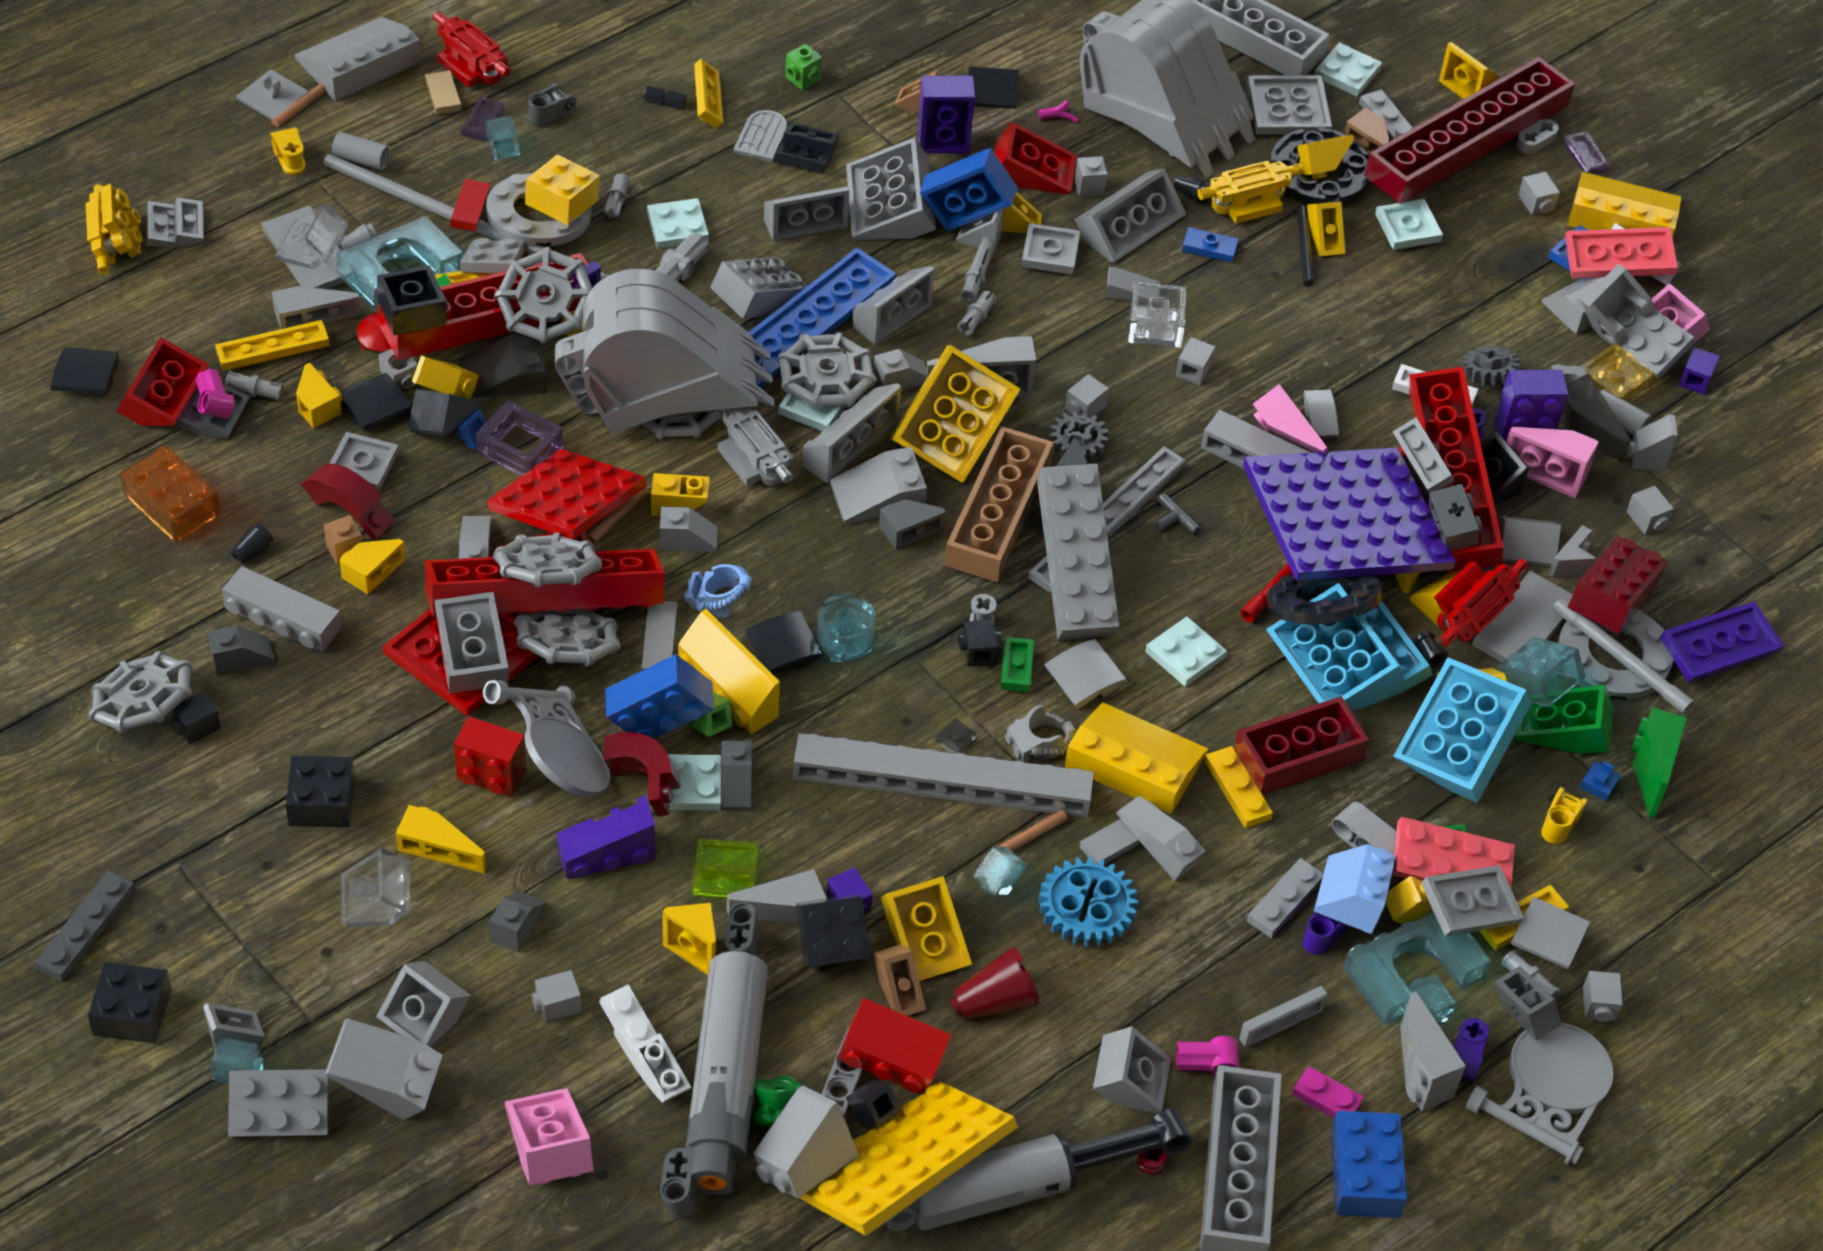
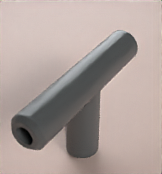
M1162 493L1158 497V502L1170 512L1155 522L1158 530L1162 531L1179 521L1193 535L1200 531V526L1166 493Z

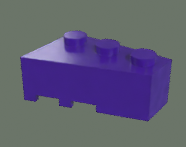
M646 795L637 799V805L623 811L617 807L610 810L611 816L594 822L593 818L557 833L558 853L566 879L583 878L592 873L605 870L613 871L619 867L643 864L655 859V823Z

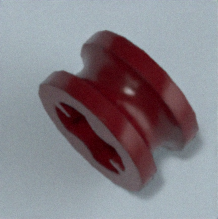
M1159 1149L1138 1154L1137 1166L1145 1174L1156 1175L1164 1169L1167 1154ZM1148 1154L1150 1157L1156 1155L1158 1157L1157 1162L1154 1160L1146 1161V1155Z

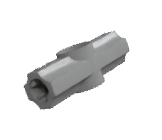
M698 232L690 234L675 250L668 249L664 253L660 266L655 271L663 273L677 282L679 280L686 281L691 276L695 263L709 250V243Z

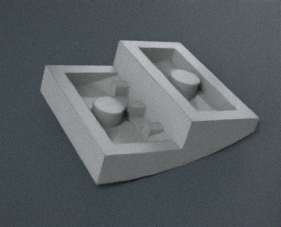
M177 197L175 205L148 201L146 207V246L179 247L203 242V201Z
M1096 639L1072 647L1044 664L1077 710L1099 694L1105 698L1127 682V679Z

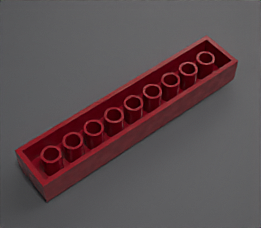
M1537 57L1370 152L1364 176L1399 204H1402L1515 138L1521 131L1534 123L1547 119L1568 107L1575 83L1543 59Z

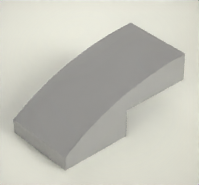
M1304 390L1305 415L1311 427L1320 439H1337L1339 429L1331 390Z

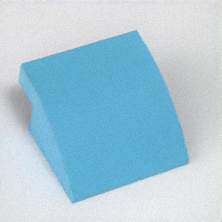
M1338 583L1311 600V602L1337 600L1347 596V594ZM1382 601L1372 611L1359 617L1354 614L1351 617L1342 618L1341 622L1299 624L1280 620L1266 629L1318 703L1342 696L1349 709L1354 711L1398 695L1433 675L1430 665Z

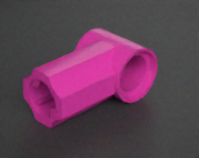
M207 369L204 372H199L196 378L200 392L198 400L199 413L228 419L234 409L233 395L226 394L222 379L217 370Z
M1219 1036L1210 1042L1177 1041V1070L1211 1071L1216 1076L1218 1065L1239 1068L1237 1040L1233 1037Z

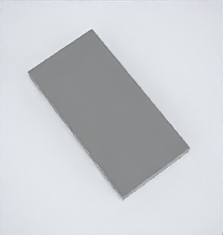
M310 205L261 223L262 230L300 286L329 289L356 278V271Z
M1529 571L1520 582L1521 587L1513 594L1515 599L1477 634L1472 643V646L1519 673H1522L1564 621V618L1553 610L1556 601L1561 597H1565L1570 601L1573 595L1532 571Z

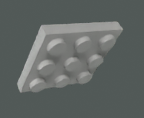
M1322 75L1248 76L1247 87L1256 135L1288 134L1299 129H1303L1304 132L1317 131L1318 128L1332 129Z

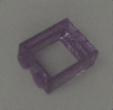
M509 400L475 434L477 453L521 476L533 469L537 464L542 463L544 460L547 461L554 452L563 449L564 446L561 426ZM515 425L543 439L529 455L501 441Z

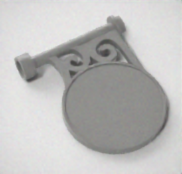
M490 680L485 684L483 696L487 703L501 705L507 699H510L520 709L526 721L525 744L537 767L553 783L571 794L585 798L599 796L610 783V770L604 762L603 754L591 740L572 708L576 695L570 687L560 686L556 691L512 688L500 680Z
M1562 1023L1560 1027L1537 1041L1525 1030L1515 1041L1510 1054L1509 1067L1514 1080V1092L1511 1098L1505 1104L1498 1105L1487 1098L1488 1091L1476 1086L1465 1108L1476 1114L1480 1109L1563 1154L1566 1156L1564 1163L1567 1165L1569 1162L1575 1165L1584 1150L1583 1147L1579 1146L1580 1142L1577 1139L1594 1110L1605 1099L1613 1082L1611 1059L1605 1048L1595 1037L1576 1026ZM1530 1106H1532V1107L1534 1108L1535 1114H1534L1532 1117H1530V1118H1522V1117H1520V1116H1524V1117H1525V1116H1528V1115L1530 1114V1111H1531V1107H1530ZM1514 1107H1515L1516 1112H1517L1520 1116H1518L1517 1114L1511 1112V1111L1514 1109ZM1583 1113L1571 1132L1562 1133L1569 1129L1572 1119L1570 1114ZM1554 1117H1555V1118H1559V1119H1561V1120L1563 1121V1123L1560 1122L1559 1120H1555V1122H1554V1124H1553V1126H1552L1550 1119H1552V1118H1554Z

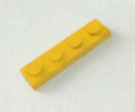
M322 320L215 345L223 371L330 346Z

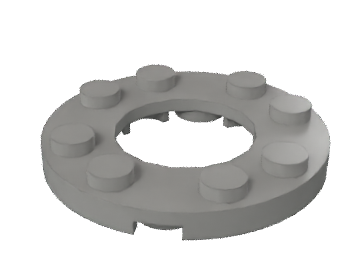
M533 173L511 175L510 178L498 183L487 197L486 210L488 221L492 228L503 237L524 241V245L536 246V242L541 244L551 242V246L565 244L582 235L587 230L591 221L592 207L588 208L569 225L556 219L544 222L531 221L516 213L513 207L514 203L519 198H525L526 179Z
M1638 610L1621 631L1625 635L1629 634L1637 640L1643 651L1642 661L1666 680L1673 663V658L1659 638L1664 630L1652 618ZM1591 620V621L1594 622L1597 626H1599L1602 630H1606V631H1608V632H1614V631H1612V630H1610V629H1608V628H1606V627H1604V626L1598 624L1597 622ZM1567 621L1565 622L1558 639L1559 660L1566 673L1579 686L1606 685L1609 696L1626 697L1627 700L1642 698L1656 691L1631 670H1615L1598 663L1591 655L1588 647L1590 637L1576 626L1571 625Z

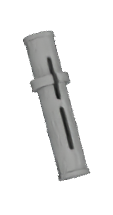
M983 238L980 241L971 269L966 272L964 277L965 285L960 297L967 303L975 302L979 289L984 286L986 281L985 273L996 248V243L990 238Z

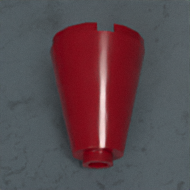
M1016 947L1007 950L953 991L954 998L950 999V1002L957 1017L963 1015L964 1019L968 1020L1034 1007L1040 1004L1034 982L1029 971L1026 970L1023 964H1020L1024 960Z

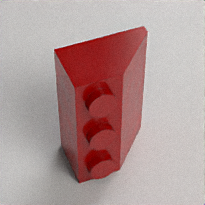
M160 337L116 412L141 426H174L197 387L196 378L199 372L206 371L209 364Z
M863 998L847 1030L837 1059L844 1061L850 1067L862 1068L881 1080H889L899 1084L910 1092L923 1094L929 1088L951 1034Z

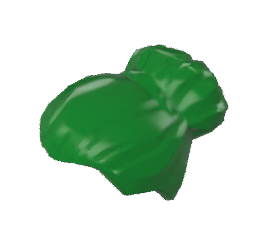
M790 1076L758 1079L754 1085V1099L757 1109L752 1115V1121L759 1127L771 1128L797 1089L801 1087V1084Z

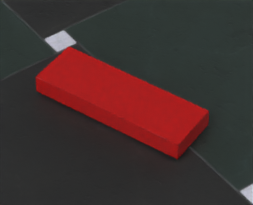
M465 179L451 217L450 227L474 232L477 230L487 197L490 193V183Z

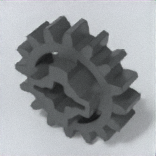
M1488 345L1485 349L1475 347V352L1469 350L1467 355H1463L1462 367H1464L1466 379L1472 378V383L1480 381L1482 386H1496L1500 382L1504 385L1508 370H1520V358H1517V353H1510V349L1500 350V346L1490 347Z
M1075 410L1072 416L1062 413V420L1055 418L1054 425L1050 426L1049 441L1054 442L1053 452L1060 451V458H1062L1075 438L1080 442L1085 458L1095 461V456H1102L1103 450L1107 449L1108 429H1104V421L1097 423V416L1094 415L1089 418L1086 411L1082 415H1078Z

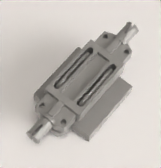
M750 407L726 409L727 411L723 414V422L728 427L729 438L718 443V451L743 483L749 486L761 480L764 484L773 486L782 480L784 483L790 482L794 476L788 468L794 465V457L758 411H752Z

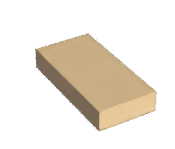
M450 70L425 74V81L436 115L461 111V103Z

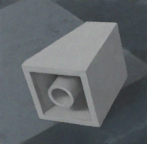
M805 1086L797 1089L753 1153L758 1164L756 1171L761 1180L765 1183H771L781 1192H787L796 1198H800L859 1156L838 1103Z

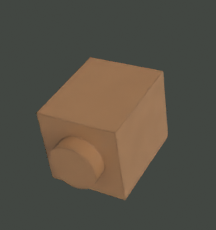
M351 515L324 524L326 547L337 566H339L342 555L362 542V535Z

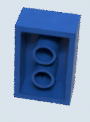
M989 148L926 174L919 193L948 232L1012 206L1018 187L992 149Z
M677 654L605 689L606 718L625 732L644 734L653 739L714 710L713 682Z
M1336 1111L1331 1128L1336 1215L1400 1218L1407 1200L1400 1114Z

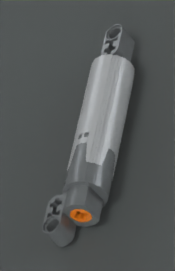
M737 903L729 910L725 933L727 952L714 956L709 964L686 1147L671 1150L664 1160L660 1188L661 1197L669 1215L677 1219L686 1218L694 1211L697 1191L709 1195H723L732 1192L735 1167L741 1165L746 1160L768 975L767 965L758 958L761 928L756 911L749 903ZM677 1196H682L680 1199L673 1200Z

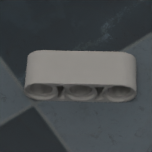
M1352 802L1332 820V828L1335 833L1353 848L1368 844L1376 848H1383L1389 853L1394 854L1396 830L1364 805Z

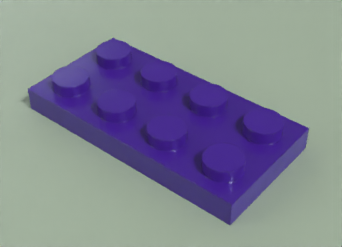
M1755 601L1663 631L1659 637L1688 683L1779 653L1784 647Z

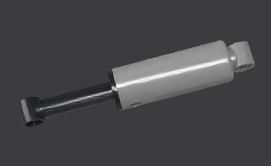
M1168 1109L1157 1114L1152 1119L1150 1125L1070 1147L1061 1133H1056L983 1153L886 1221V1224L890 1230L899 1231L909 1228L915 1223L920 1230L924 1231L1076 1188L1077 1184L1076 1171L1155 1149L1163 1150L1164 1153L1170 1155L1177 1154L1190 1146L1192 1136L1180 1112L1176 1109Z

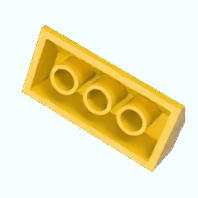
M707 609L701 611L678 643V656L713 682V692L730 700L731 715L735 723L739 727H744L752 735L779 717L780 681Z

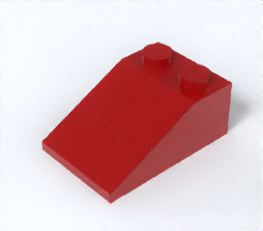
M1012 122L997 138L994 154L1017 187L1069 195L1072 189L1077 155Z

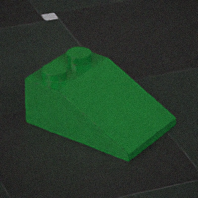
M1606 685L1528 693L1532 704L1515 733L1516 741L1579 754L1609 751L1614 707Z
M1652 707L1648 718L1642 717L1638 734L1635 735L1631 751L1636 752L1633 766L1648 816L1655 818L1668 786L1686 722V717Z

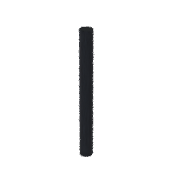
M1299 206L1297 208L1303 284L1310 287L1314 284L1308 212L1306 206Z

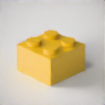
M556 155L526 179L525 204L569 225L598 201L600 175L560 155Z

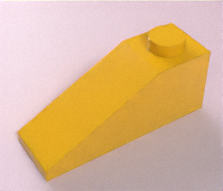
M408 806L396 832L398 851L484 874L486 870L485 852L438 812L432 811L427 807Z

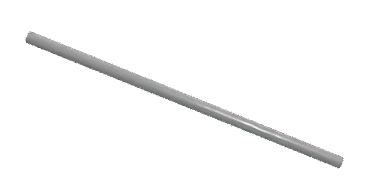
M328 154L324 159V165L451 221L454 208L334 155ZM480 219L476 232L496 241L506 239L496 232L490 223ZM536 244V246L525 245L524 253L532 255L542 251L544 247ZM601 272V280L609 276Z

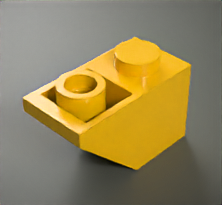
M311 363L306 364L296 396L299 413L314 429L342 414L340 404L342 396L336 387L329 385L322 371H317Z
M654 473L651 491V516L661 517V507H685L694 510L708 501L710 477Z
M1412 876L1387 892L1385 903L1392 919L1409 928L1438 922L1422 887V881Z

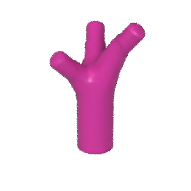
M1067 100L1057 107L1038 110L1040 120L1058 117L1070 119L1075 123L1079 121L1077 117L1066 112L1070 108Z

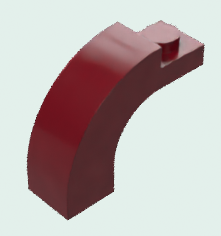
M332 463L325 464L300 484L317 506L325 502H333L344 508L353 516L372 540L377 539L396 522L379 501L382 495L362 476L345 466Z
M622 732L605 735L604 762L612 775L618 776L629 773L647 774L648 802L657 817L669 815V803L673 802L672 790L681 788V781L676 767L662 745L653 738L639 733Z

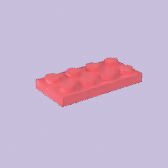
M1670 227L1566 231L1565 240L1571 278L1606 277L1617 264L1627 269L1632 276L1673 275L1677 273L1678 267Z
M1401 817L1397 821L1394 852L1396 857L1392 876L1405 879L1412 876L1423 881L1429 876L1500 865L1511 888L1515 845Z

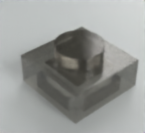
M955 718L936 735V742L950 753H964L977 742L978 734Z

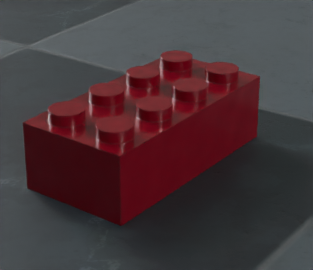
M1618 536L1580 578L1567 608L1619 634L1657 588L1668 560L1662 558L1654 551H1648L1636 545L1634 541L1628 538Z
M1342 696L1238 730L1234 750L1257 788L1264 795L1364 761L1369 739Z

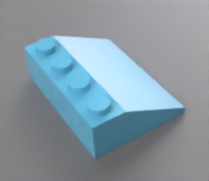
M1448 657L1393 757L1449 791L1478 803L1532 704L1527 690Z

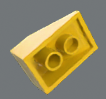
M944 876L887 893L880 898L896 944H902L913 952L919 981L972 965Z

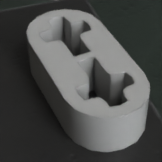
M1542 119L1519 133L1516 145L1518 150L1525 154H1533L1553 143L1558 132V125L1552 120Z

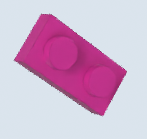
M1309 1066L1292 1092L1294 1097L1332 1118H1335L1336 1111L1357 1112L1364 1098L1362 1095Z

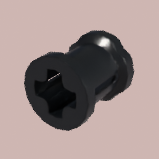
M1432 631L1422 632L1412 641L1430 665V668L1440 666L1448 657L1447 651L1444 648H1440L1436 643L1435 635Z

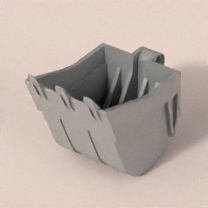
M1141 0L1122 17L1103 11L1084 24V46L1080 54L1084 108L1131 126L1189 167L1197 164L1207 178L1213 174L1208 154L1216 147L1219 148L1226 160L1229 161L1234 157L1229 141L1230 136L1239 130L1248 144L1255 140L1249 122L1253 119V113L1236 72L1230 70L1210 21L1193 1Z
M629 269L616 272L602 279L589 292L583 305V332L564 338L555 345V368L578 408L586 414L599 413L611 434L673 414L758 406V401L772 407L774 406V399L756 385V378L768 383L773 382L772 376L755 363L754 357L756 355L770 360V352L753 339L752 334L716 307L711 308L673 278L657 271Z

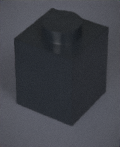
M204 691L190 697L188 700L182 701L172 710L174 718L170 721L172 728L177 736L183 735L188 744L221 729L218 710Z
M869 1081L846 1097L857 1121L863 1126L879 1128L902 1111L891 1086L886 1082Z

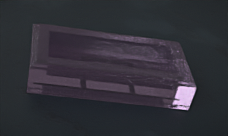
M480 96L461 128V136L485 142L504 111V102Z
M1587 131L1564 137L1563 144L1582 172L1598 174L1608 171L1610 164Z

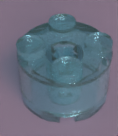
M852 594L834 595L823 603V607L818 613L817 642L821 650L832 661L854 660L872 651L876 620L875 610L872 605L863 598L862 601L853 598Z

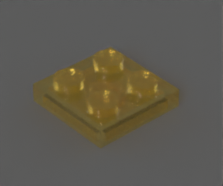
M1616 343L1579 366L1584 367L1585 372L1589 374V379L1592 380V384L1597 390L1601 392L1605 389L1623 400L1651 382L1654 376L1651 370Z

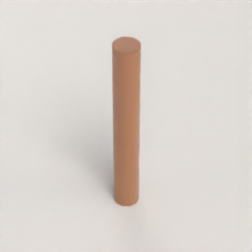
M320 83L272 119L271 123L279 128L326 92L324 84Z
M647 487L610 513L587 535V539L593 544L596 543L649 494V489Z
M1060 810L990 850V858L995 862L1065 822L1068 819L1066 813Z

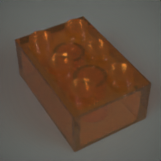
M166 444L119 473L124 496L175 543L221 514L218 492Z

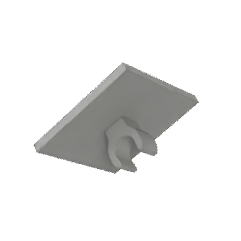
M271 69L239 93L236 99L272 120L309 91Z
M1533 897L1511 944L1568 969L1590 921Z

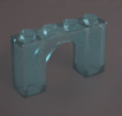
M424 216L338 252L336 273L375 310L379 308L377 300V275L389 273L380 265L381 263L393 258H409L418 261L423 266L430 265L434 275L461 271L462 251Z
M1432 910L1420 920L1415 922L1408 921L1396 931L1389 934L1387 932L1382 933L1372 942L1352 947L1347 953L1343 969L1383 1025H1386L1404 1016L1410 994L1412 993L1394 968L1393 960L1399 955L1408 952H1420L1435 958L1442 964L1460 989L1484 979L1491 960L1470 932L1444 936Z

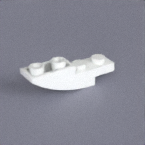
M626 985L600 998L599 1003L614 1027L613 1034L639 1075L656 1097L664 1103L690 1090L691 1086L662 1035L655 1032L630 986Z

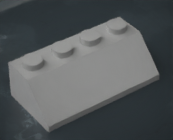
M1164 168L1146 172L1074 220L1085 242L1110 262H1115L1186 215V212Z
M896 383L877 387L869 394L863 395L857 404L851 409L845 410L832 425H827L820 435L805 444L802 450V467L824 482L829 483L830 479L836 477L899 423L901 385Z

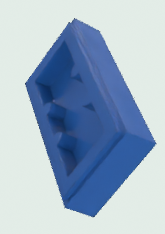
M1188 227L1182 251L1233 262L1239 239Z

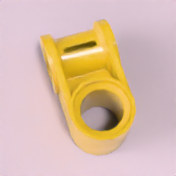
M297 128L270 133L274 153L278 157L283 171L289 175H298L304 172L306 169L305 160L302 156L304 147Z
M1560 787L1545 818L1541 830L1542 837L1552 844L1564 843L1575 823L1579 821L1588 799H1579L1566 793L1565 788Z

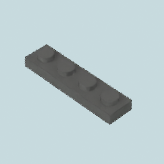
M107 871L34 962L36 969L63 982L135 891L134 883Z

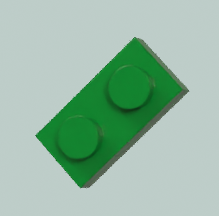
M1005 637L1001 679L1002 690L1030 692L1034 640Z

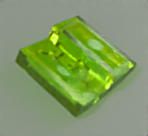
M698 838L692 895L727 897V894L754 887L758 843Z

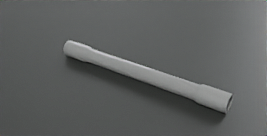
M1561 597L1556 601L1553 610L1571 625L1580 629L1661 694L1679 712L1684 715L1693 707L1695 701L1679 688L1671 685L1589 618L1567 608L1570 601L1565 597Z

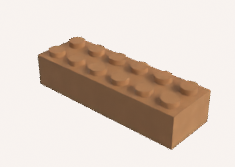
M1001 426L947 542L944 566L991 581H999L1039 492L1037 477L1042 467H1050L1054 442Z

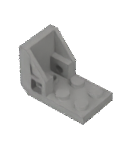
M1617 264L1582 300L1591 327L1599 336L1658 379L1695 343L1694 336L1654 308L1649 295L1627 269L1620 264Z

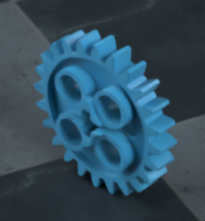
M1076 857L1075 865L1073 866L1065 860L1063 869L1055 866L1053 874L1047 873L1045 883L1041 884L1038 903L1040 904V914L1045 915L1044 924L1052 923V933L1061 930V940L1066 939L1068 936L1073 937L1072 945H1075L1079 939L1083 940L1085 947L1089 946L1090 940H1094L1098 947L1101 946L1102 939L1111 944L1114 935L1122 938L1124 929L1130 930L1132 921H1135L1138 900H1136L1137 890L1131 889L1132 880H1124V871L1114 873L1115 864L1110 865L1108 868L1104 867L1103 859L1096 865L1093 864L1092 858L1088 857L1087 863L1082 864L1079 857ZM1092 882H1097L1093 898H1091L1086 918L1084 922H1080L1083 906L1087 902Z

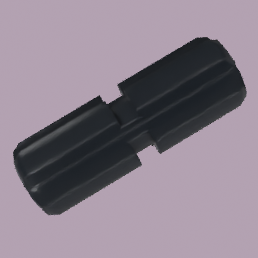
M646 86L643 99L658 104L665 102L667 106L682 109L685 107L687 95L670 90L665 92V89Z

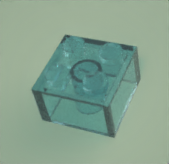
M1537 637L1528 640L1524 646L1497 666L1498 671L1505 673L1507 682L1527 690L1531 703L1550 707L1585 678L1578 648Z

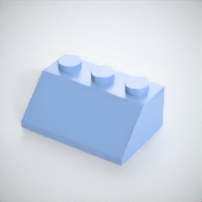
M1368 844L1330 855L1326 862L1314 912L1372 934L1385 905L1396 855L1389 853L1383 848H1376Z

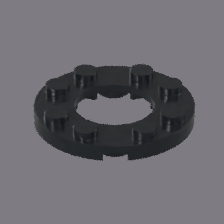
M1318 128L1317 131L1304 132L1303 129L1293 131L1283 136L1275 144L1270 164L1281 161L1286 166L1295 165L1299 159L1297 145L1346 136V134L1326 128ZM1354 139L1341 160L1345 168L1343 178H1339L1337 182L1324 181L1321 184H1317L1316 180L1308 181L1301 176L1302 174L1291 176L1290 186L1285 187L1284 193L1304 202L1306 205L1329 202L1349 203L1359 197L1369 185L1370 180L1364 176L1368 162V153Z
M1285 575L1280 577L1279 582L1273 585L1267 593L1270 613L1277 612L1279 619L1299 624L1341 622L1342 618H1348L1354 614L1359 617L1375 609L1383 598L1381 582L1373 575L1296 581L1294 575ZM1338 583L1344 591L1346 587L1350 589V593L1347 596L1332 601L1319 600L1311 602L1298 598L1302 596V593L1317 591L1319 586L1322 585L1324 590Z

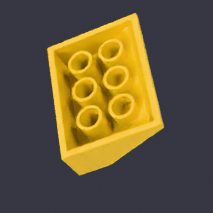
M1582 172L1567 226L1577 228L1579 225H1582L1588 230L1612 229L1615 223L1624 229L1670 227L1673 237L1679 215L1681 196Z
M947 345L893 432L890 440L903 448L912 447L914 455L963 483L1016 398L1020 388L952 345Z
M1102 702L1082 723L1068 745L1065 768H1078L1094 772L1093 780L1133 798L1141 796L1149 803L1152 801L1158 809L1172 815L1206 756L1208 748Z

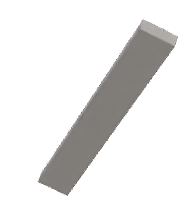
M1164 446L1103 503L1107 539L1185 467V459ZM1046 556L1029 571L1028 578L1051 593Z

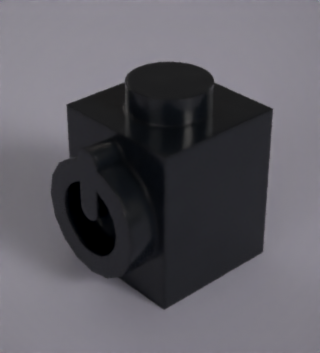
M993 620L964 622L963 633L958 634L959 650L965 652L967 667L996 664L997 654H1002L1003 650L1001 630L994 629Z

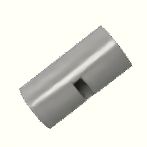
M338 132L333 141L332 155L382 171L388 164L390 147L344 132Z
M1605 389L1598 394L1590 410V413L1632 436H1635L1637 430L1647 426L1651 420L1650 414Z

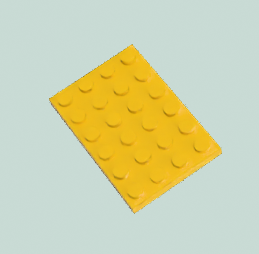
M939 1082L930 1086L925 1093L915 1100L904 1104L900 1113L879 1128L875 1127L865 1135L855 1138L853 1141L859 1156L805 1193L800 1199L867 1236L1018 1128L1014 1116L943 1082Z

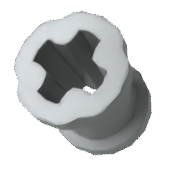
M987 594L976 595L971 601L973 612L970 615V621L993 620L994 625L995 618L993 613L997 606L995 599Z

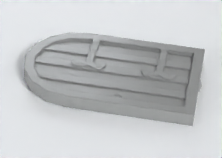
M770 110L757 111L751 114L745 122L733 153L773 162L787 128L785 118L780 113Z

